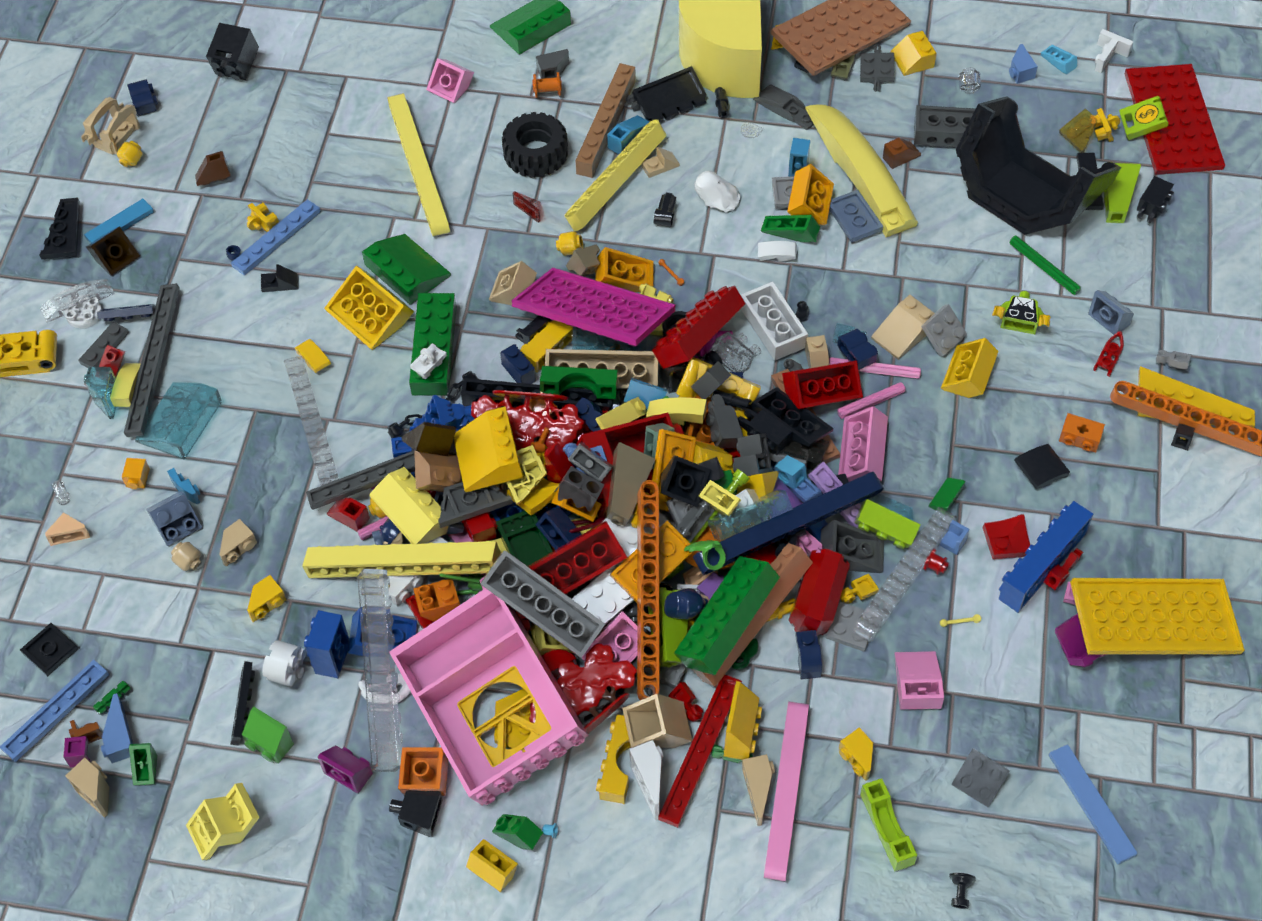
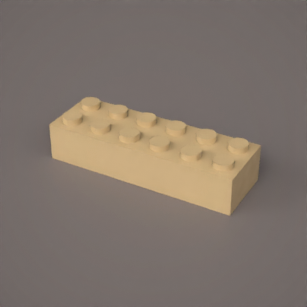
M546 349L545 366L618 370L617 391L628 390L631 378L658 386L659 361L652 351ZM572 387V388L587 389V388H584V387Z

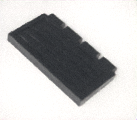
M692 66L632 91L639 108L648 121L658 120L663 122L664 118L667 120L679 115V112L682 114L692 110L693 105L696 108L707 103L705 99L707 94Z

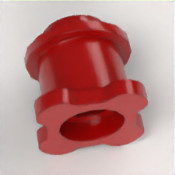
M933 549L927 557L923 569L926 571L930 568L937 575L940 573L944 574L949 566L948 558H942L936 554L937 550Z

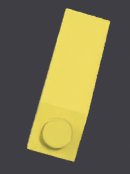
M636 397L597 417L595 420L602 430L636 421L646 415L647 410L644 402L639 397Z

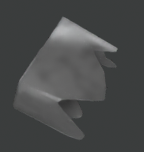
M571 466L556 490L559 488L558 501L571 498L577 508L585 506L588 512H590L604 484Z

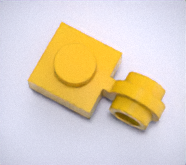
M868 573L851 582L853 589L849 587L843 589L840 600L850 604L856 599L855 595H858L862 601L878 593L879 588Z

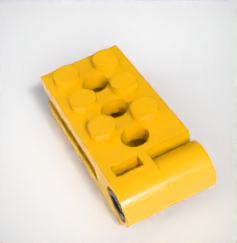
M42 330L39 334L37 331L0 334V377L47 373L56 367L57 333L52 330Z

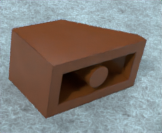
M896 138L884 144L883 159L892 169L921 156V153L912 142L902 138Z

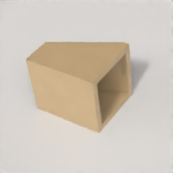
M655 694L622 708L631 748L651 740L660 748H676L692 741L682 701Z

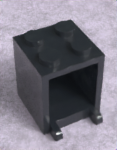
M219 23L206 58L217 76L231 77L235 80H246L259 46L249 28ZM227 53L232 54L230 58H226Z

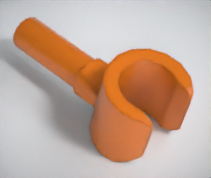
M545 427L539 441L531 443L536 453H543L545 451L544 441L549 431L547 427Z

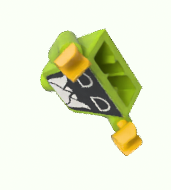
M1021 291L1019 296L1013 295L1010 301H1005L1002 305L995 306L992 316L1002 319L1000 328L1035 335L1037 326H1050L1051 317L1043 313L1042 309L1038 307L1036 299H1030V293L1027 291Z

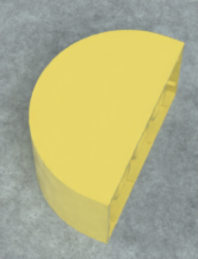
M679 0V57L683 68L692 66L702 86L712 92H715L716 88L722 87L726 91V96L759 97L762 55L760 0Z

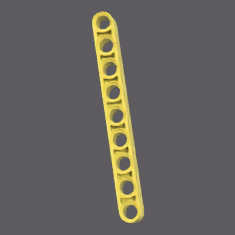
M652 120L646 124L565 213L564 216L573 231H578L586 226L666 137V133L658 120Z

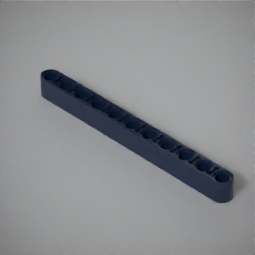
M870 472L720 541L726 557L722 567L735 562L739 556L746 557L878 495L884 490L883 485L875 472ZM711 548L708 550L707 561L710 565L715 566L718 564L720 556L715 548ZM702 551L693 556L702 575L716 571L710 570L705 566Z

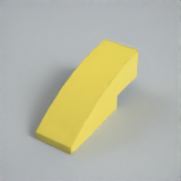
M125 363L121 367L110 396L114 407H130L141 363Z
M678 397L653 400L649 402L646 418L668 412L674 424L684 425L685 421L703 424L707 399Z

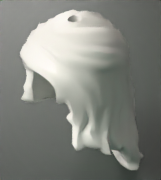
M705 171L697 177L694 184L695 191L705 201V206L711 209L717 208L727 213L728 211H733L739 205L740 194L738 189L715 172Z

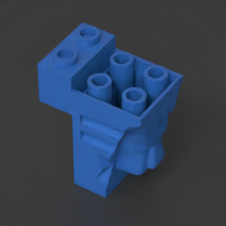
M433 395L430 403L427 405L425 414H423L422 418H415L409 432L423 422L454 426L457 432L475 419L471 416L472 405L451 404L450 401Z

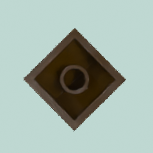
M423 422L401 438L404 443L415 451L448 456L456 433V427Z

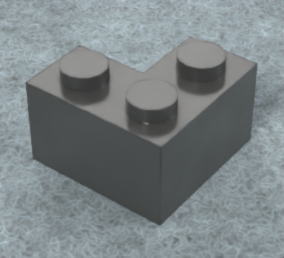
M766 433L737 438V451L741 457L734 458V472L739 469L747 476L772 472Z

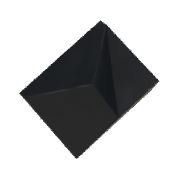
M674 455L661 473L660 493L698 507L701 499L699 494L705 488L711 469Z

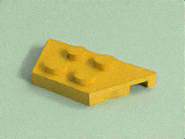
M519 690L496 701L495 716L528 695L526 690ZM530 704L515 714L529 721L531 715ZM506 719V747L512 749L525 742L531 732ZM498 725L495 726L494 741L496 744H498Z

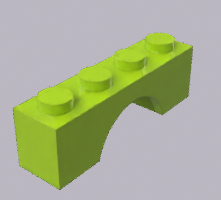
M883 779L863 784L860 796L894 872L915 865L917 853L909 836L903 833L896 820L891 796Z

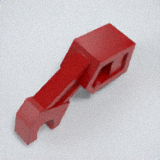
M1078 548L1074 552L1072 551L1063 566H1055L1043 583L1054 590L1062 586L1069 576V571L1077 564L1084 552Z

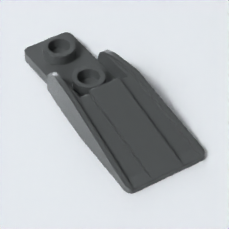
M768 85L759 93V97L753 98L755 102L777 115L795 122L805 130L814 125L805 109L804 103L796 96L778 87Z

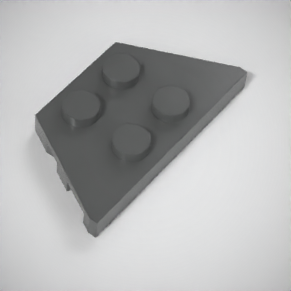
M463 482L445 487L441 503V515L438 520L439 527L442 528L513 504L512 498L500 492V488L496 485L466 493Z

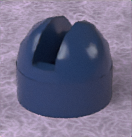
M236 245L226 248L227 258L231 261L241 254V249Z

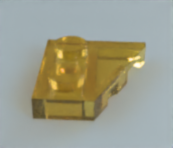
M1085 108L1059 130V133L1080 153H1084L1097 124V118Z

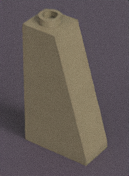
M621 442L617 445L613 455L607 518L616 525L626 526L637 504L638 490L642 483L647 480L655 458Z

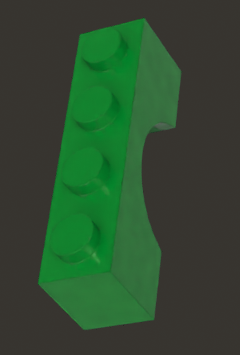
M542 366L540 376V392L560 395L566 389L584 387L591 390L597 398L616 399L618 370Z

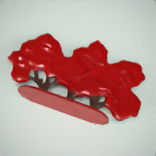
M599 643L595 644L586 653L584 667H579L573 662L558 664L560 678L557 680V683L577 717L583 711H589L594 716V719L584 727L588 734L628 699L629 693H625L616 699L615 692L619 688L634 686V674L637 673V669L628 660L613 662L612 647ZM607 686H610L611 689H612V691H611L610 693H609V691L606 689ZM604 698L611 701L612 703L600 714L596 711L600 699ZM532 702L530 703L531 715L529 722L535 723L536 711Z

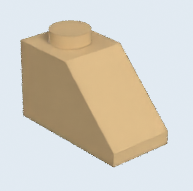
M824 335L806 337L805 354L809 368L829 365L828 348Z

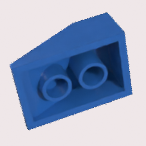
M360 607L352 616L348 653L370 658H392L389 651L416 634L417 620Z

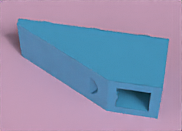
M637 115L618 123L607 134L608 149L620 154L650 121Z

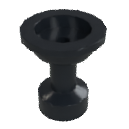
M950 873L949 877L957 885L956 898H952L951 906L968 909L969 900L965 899L966 887L970 886L972 881L976 880V877L965 873Z

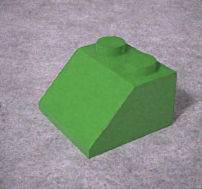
M253 706L242 733L245 741L244 744L251 751H259L261 756L267 761L271 762L273 760L279 764L294 745L290 733L285 725Z

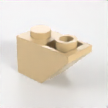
M240 519L223 531L219 555L225 566L235 562L239 556L251 550L257 544L254 533Z

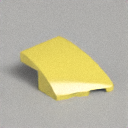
M533 445L517 451L523 478L506 482L516 505L547 475Z

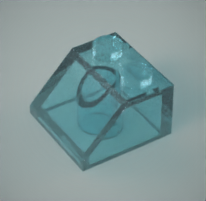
M88 367L87 374L84 375V385L87 386L89 395L92 396L94 403L109 419H114L116 407L113 406L110 400L112 388L116 380L111 367Z

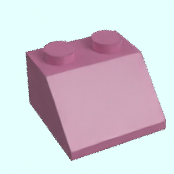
M437 58L426 90L455 103L469 88L474 72L447 59Z

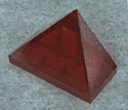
M514 191L512 193L513 204L539 223L541 219V202Z

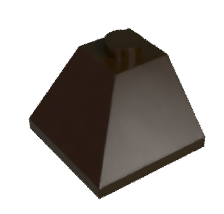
M120 226L86 246L95 261L110 276L140 257Z

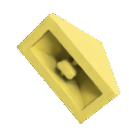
M711 480L699 494L702 500L725 516H730L741 501L740 498Z

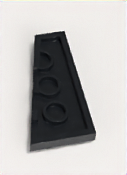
M78 197L60 199L54 215L55 220L49 228V236L45 239L44 249L39 254L41 259L77 256L80 209Z

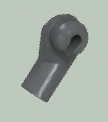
M790 358L784 361L785 369H788L790 372L803 369L801 364Z

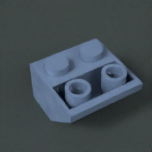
M182 491L146 509L167 546L202 528L187 497Z

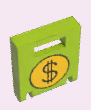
M1159 96L1119 110L1128 140L1168 126L1166 114ZM1133 120L1134 126L1128 128L1127 122Z

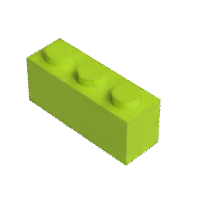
M868 499L862 503L854 521L859 529L865 532L870 530L876 533L875 536L877 538L893 541V545L901 549L912 546L921 525Z

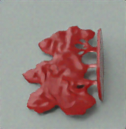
M494 390V395L504 397L502 402L496 403L489 396L483 395L477 402H472L471 416L475 419L486 411L497 409L501 406L506 407L517 451L530 446L534 442L535 437H541L545 427L549 428L544 441L547 448L557 441L563 449L566 444L572 443L576 439L577 431L582 429L584 421L578 417V408L574 404H567L562 409H558L552 404L553 401H567L569 397L563 395ZM509 398L525 399V404L513 408ZM530 399L545 400L546 407L540 412H533L529 408ZM549 409H551V412L555 411L557 415L556 420L552 419L549 415ZM544 411L547 412V415L545 416L542 415Z

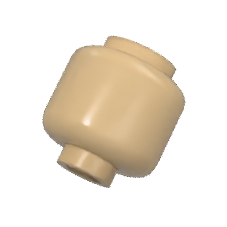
M180 542L171 551V560L183 571L194 570L201 563V560H199L201 552L190 542Z

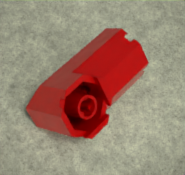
M821 549L820 553H816L817 550H812L809 555L813 563L802 577L796 600L788 619L791 624L793 623L795 632L816 630L817 636L820 634L824 635L828 632L834 621L850 563L843 561L844 556L829 549Z

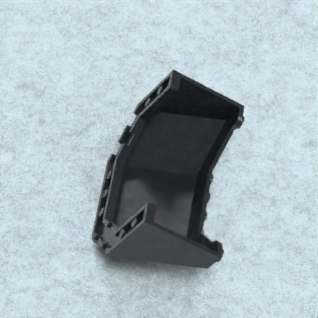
M1008 96L979 103L956 148L957 157L960 158L961 162L960 169L963 180L966 181L968 188V198L1024 235L1072 223L1116 179L1121 167L1113 162H1106L1101 168L1091 171L1081 167L1076 175L1070 176L1025 148L1017 118L1018 105Z

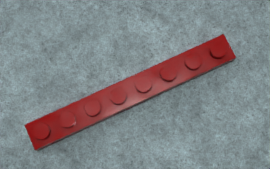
M725 674L719 681L658 816V820L677 828L679 827L730 712L736 681L742 683L741 680Z

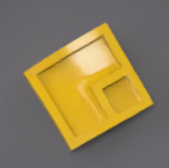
M543 478L518 506L530 515L535 514L553 500L556 493L554 491L560 483H553ZM507 490V495L511 496L512 501L515 502L510 491Z

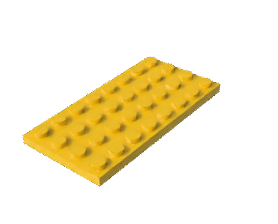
M1073 578L1070 581L1088 654H1242L1245 651L1224 579Z

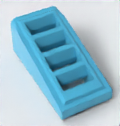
M1051 45L1041 52L1043 58L1064 74L1070 73L1077 67V56L1059 47Z

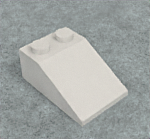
M651 740L629 749L630 767L656 821L660 813L662 766H664L662 758L664 756L660 746H656L654 741Z

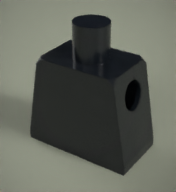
M408 790L405 792L403 801L391 800L389 812L399 814L398 820L402 827L432 837L443 801L441 792Z

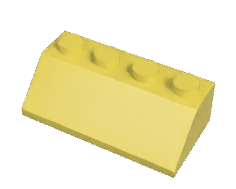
M405 467L388 473L370 493L372 500L410 543L424 544L447 534L448 526L439 527L438 520L441 515V506L426 490L416 489V479Z

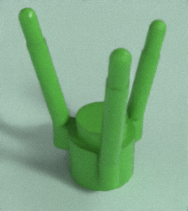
M481 573L467 574L470 575L469 577L440 574V577L468 582V588L472 589L456 591L457 596L478 594V591L483 590L480 579L484 576Z

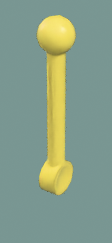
M975 614L970 618L940 620V625L945 627L947 624L971 621L979 623L981 616Z

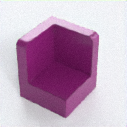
M86 736L65 738L63 758L70 768L75 767L83 758H86L91 763L87 756L88 738Z

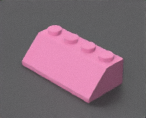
M874 406L844 418L838 475L846 474L849 482L870 472H875L878 479L882 481L888 416Z

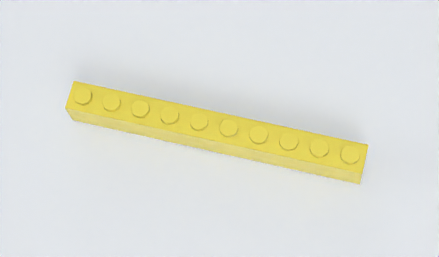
M496 541L318 546L307 548L302 567L308 578L488 573L501 555Z

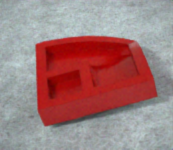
M1024 514L1001 521L984 523L983 531L992 559L1026 556L1025 552L1030 546Z

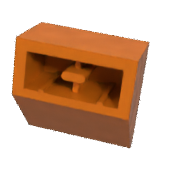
M453 579L441 580L413 588L420 616L431 621H437L460 605Z

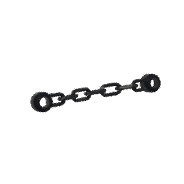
M472 371L462 375L463 380L464 378L478 379ZM463 380L452 384L447 393L446 400L453 401L456 399L460 387L463 385ZM453 388L457 389L454 397L450 395ZM408 415L401 423L395 422L387 427L389 430L388 434L391 438L400 436L404 432L402 428L404 425H413L414 422H410L409 418H422L423 415Z

